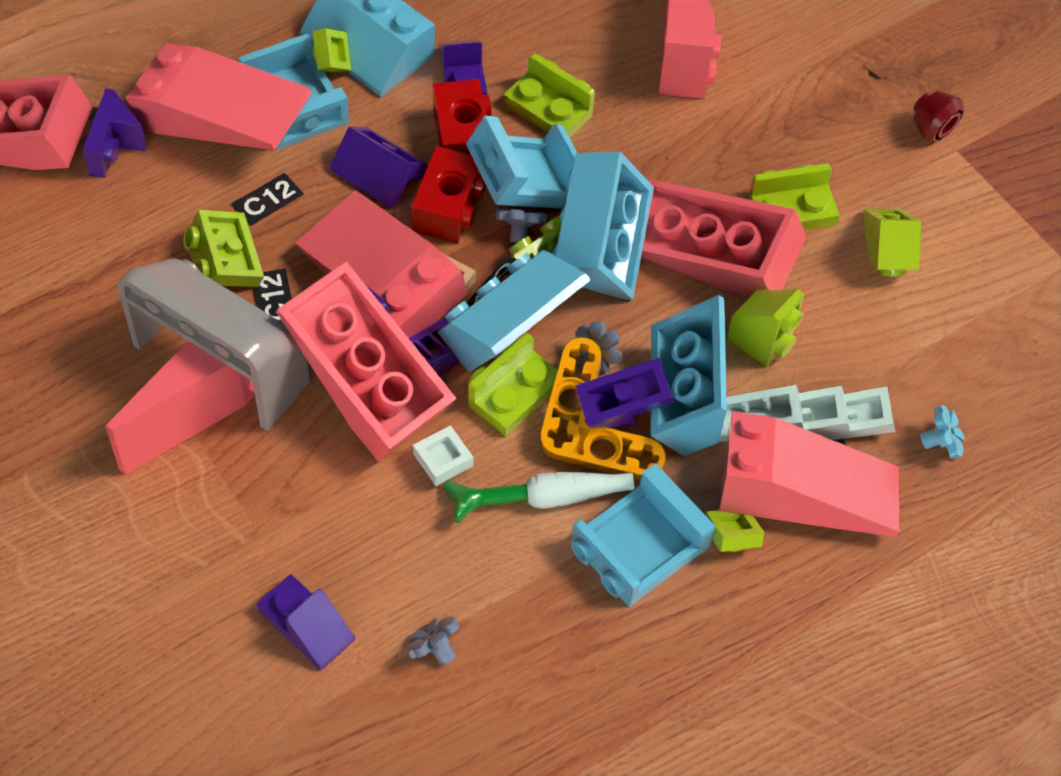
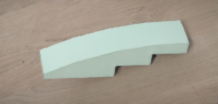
M797 385L726 397L727 412L719 441L726 442L732 411L775 417L831 440L895 432L888 388L881 387L844 394L842 386L799 393Z

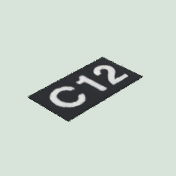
M283 173L231 204L238 212L244 213L247 222L253 225L301 197L304 193L286 173Z
M507 256L478 289L495 276L501 281L509 272L507 267L517 259ZM475 292L466 303L470 307L480 297Z
M286 268L263 272L264 278L259 287H253L257 308L280 322L282 320L276 313L277 309L292 299Z

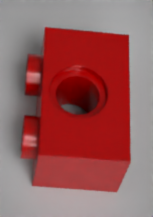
M480 79L433 84V113L439 146L470 154L466 146L467 141L483 117L492 116L489 94L482 95Z
M440 146L435 147L411 207L412 230L414 232L459 244L464 229H471L476 213V206H473L476 198H483L486 190V184L471 154Z

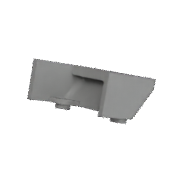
M171 258L130 268L117 281L133 346L141 350L165 326L253 382L260 427L266 431L269 430L310 383L307 359L285 325L202 274L189 260Z

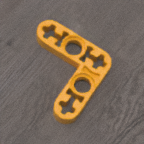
M580 337L571 340L563 350L541 430L543 452L549 458L556 461L609 474L632 473L634 480L641 481L642 473L647 469L639 468L638 459L626 456V465L619 464L622 458V444L630 445L628 455L641 457L643 451L652 452V460L657 461V465L663 471L665 452L658 441L606 427L589 428L581 405L575 409H567L560 404L559 396L564 390L576 389V385L598 378L601 368V351L593 340ZM581 351L588 352V359L593 362H585L581 380L574 377L576 360L573 357H578ZM561 418L569 420L567 439L572 442H564L562 448L554 447V439L549 436H557L561 425ZM599 439H607L614 444L616 451L611 458L599 460L591 454L590 447L592 443ZM650 463L648 465V468L653 466L655 463Z

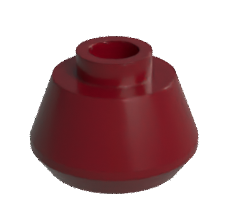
M936 91L932 94L926 92L917 100L913 107L915 111L913 120L925 141L938 142L945 138L962 119L965 111L963 100L941 91Z

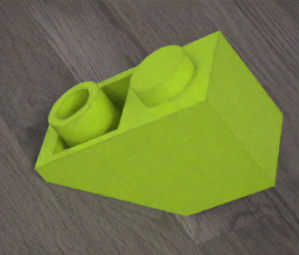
M798 289L756 290L732 316L726 340L765 367H768L777 356L784 358L790 352L797 339L793 333L804 315L800 311L804 293Z

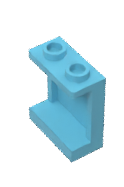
M309 34L287 39L284 42L250 52L237 59L240 63L309 87L312 92L277 146V150L349 124L348 98L341 87L333 88L324 71L317 70V63L313 56V42Z
M484 116L467 141L466 146L495 204L563 209L569 189L568 174L573 169L575 153H577L563 125L554 124L547 135L541 139L507 136L498 117Z
M655 463L642 473L638 488L588 524L582 519L573 524L571 548L580 562L584 565L590 564L599 573L601 582L608 593L615 598L620 597L630 607L708 549L712 542L715 525Z

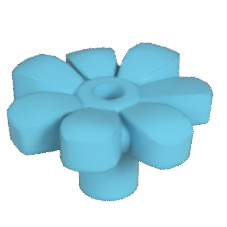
M944 405L934 408L935 428L920 434L924 447L928 449L940 445L947 448L951 459L962 457L964 448L961 441H964L965 437L961 429L956 427L959 423L957 415L953 410L949 411Z

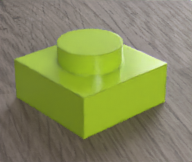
M328 28L312 31L314 39L313 56L317 63V70L334 73L351 71L347 32Z
M719 510L706 512L705 516L715 525L712 540L720 552H738L743 549L762 547L765 532L753 515H740Z

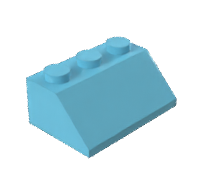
M316 0L300 30V36L309 34L313 45L312 31L328 28L347 32L352 69L347 72L380 97L384 96L435 56V24L403 0Z
M620 151L575 153L573 169L568 174L569 189L566 204L560 214L561 229L558 244L553 250V255L586 273L590 281L582 286V288L623 300H633L654 186Z
M545 250L532 259L525 253L507 267V270L511 273L508 278L500 282L495 276L478 289L476 293L480 299L469 307L463 301L444 317L449 324L438 331V334L466 370L471 372L499 354L589 282L590 278L586 273Z
M717 295L651 325V360L660 358L674 400L672 404L651 410V437L682 456H687L719 443L727 412L724 298Z

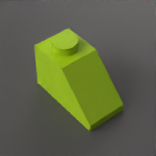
M864 209L863 219L869 263L877 270H881V275L891 277L905 276L906 270H919L922 221L904 209Z

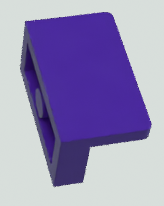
M348 126L330 165V170L388 207H394L397 205L408 180H422L428 164L368 127Z

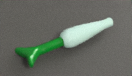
M548 472L531 476L526 484L475 489L447 480L444 484V489L450 499L456 504L453 516L456 523L459 524L471 511L481 506L528 501L534 508H555L594 499L614 492L634 490V478L632 473Z

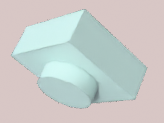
M451 426L413 444V455L435 486L474 467V457Z

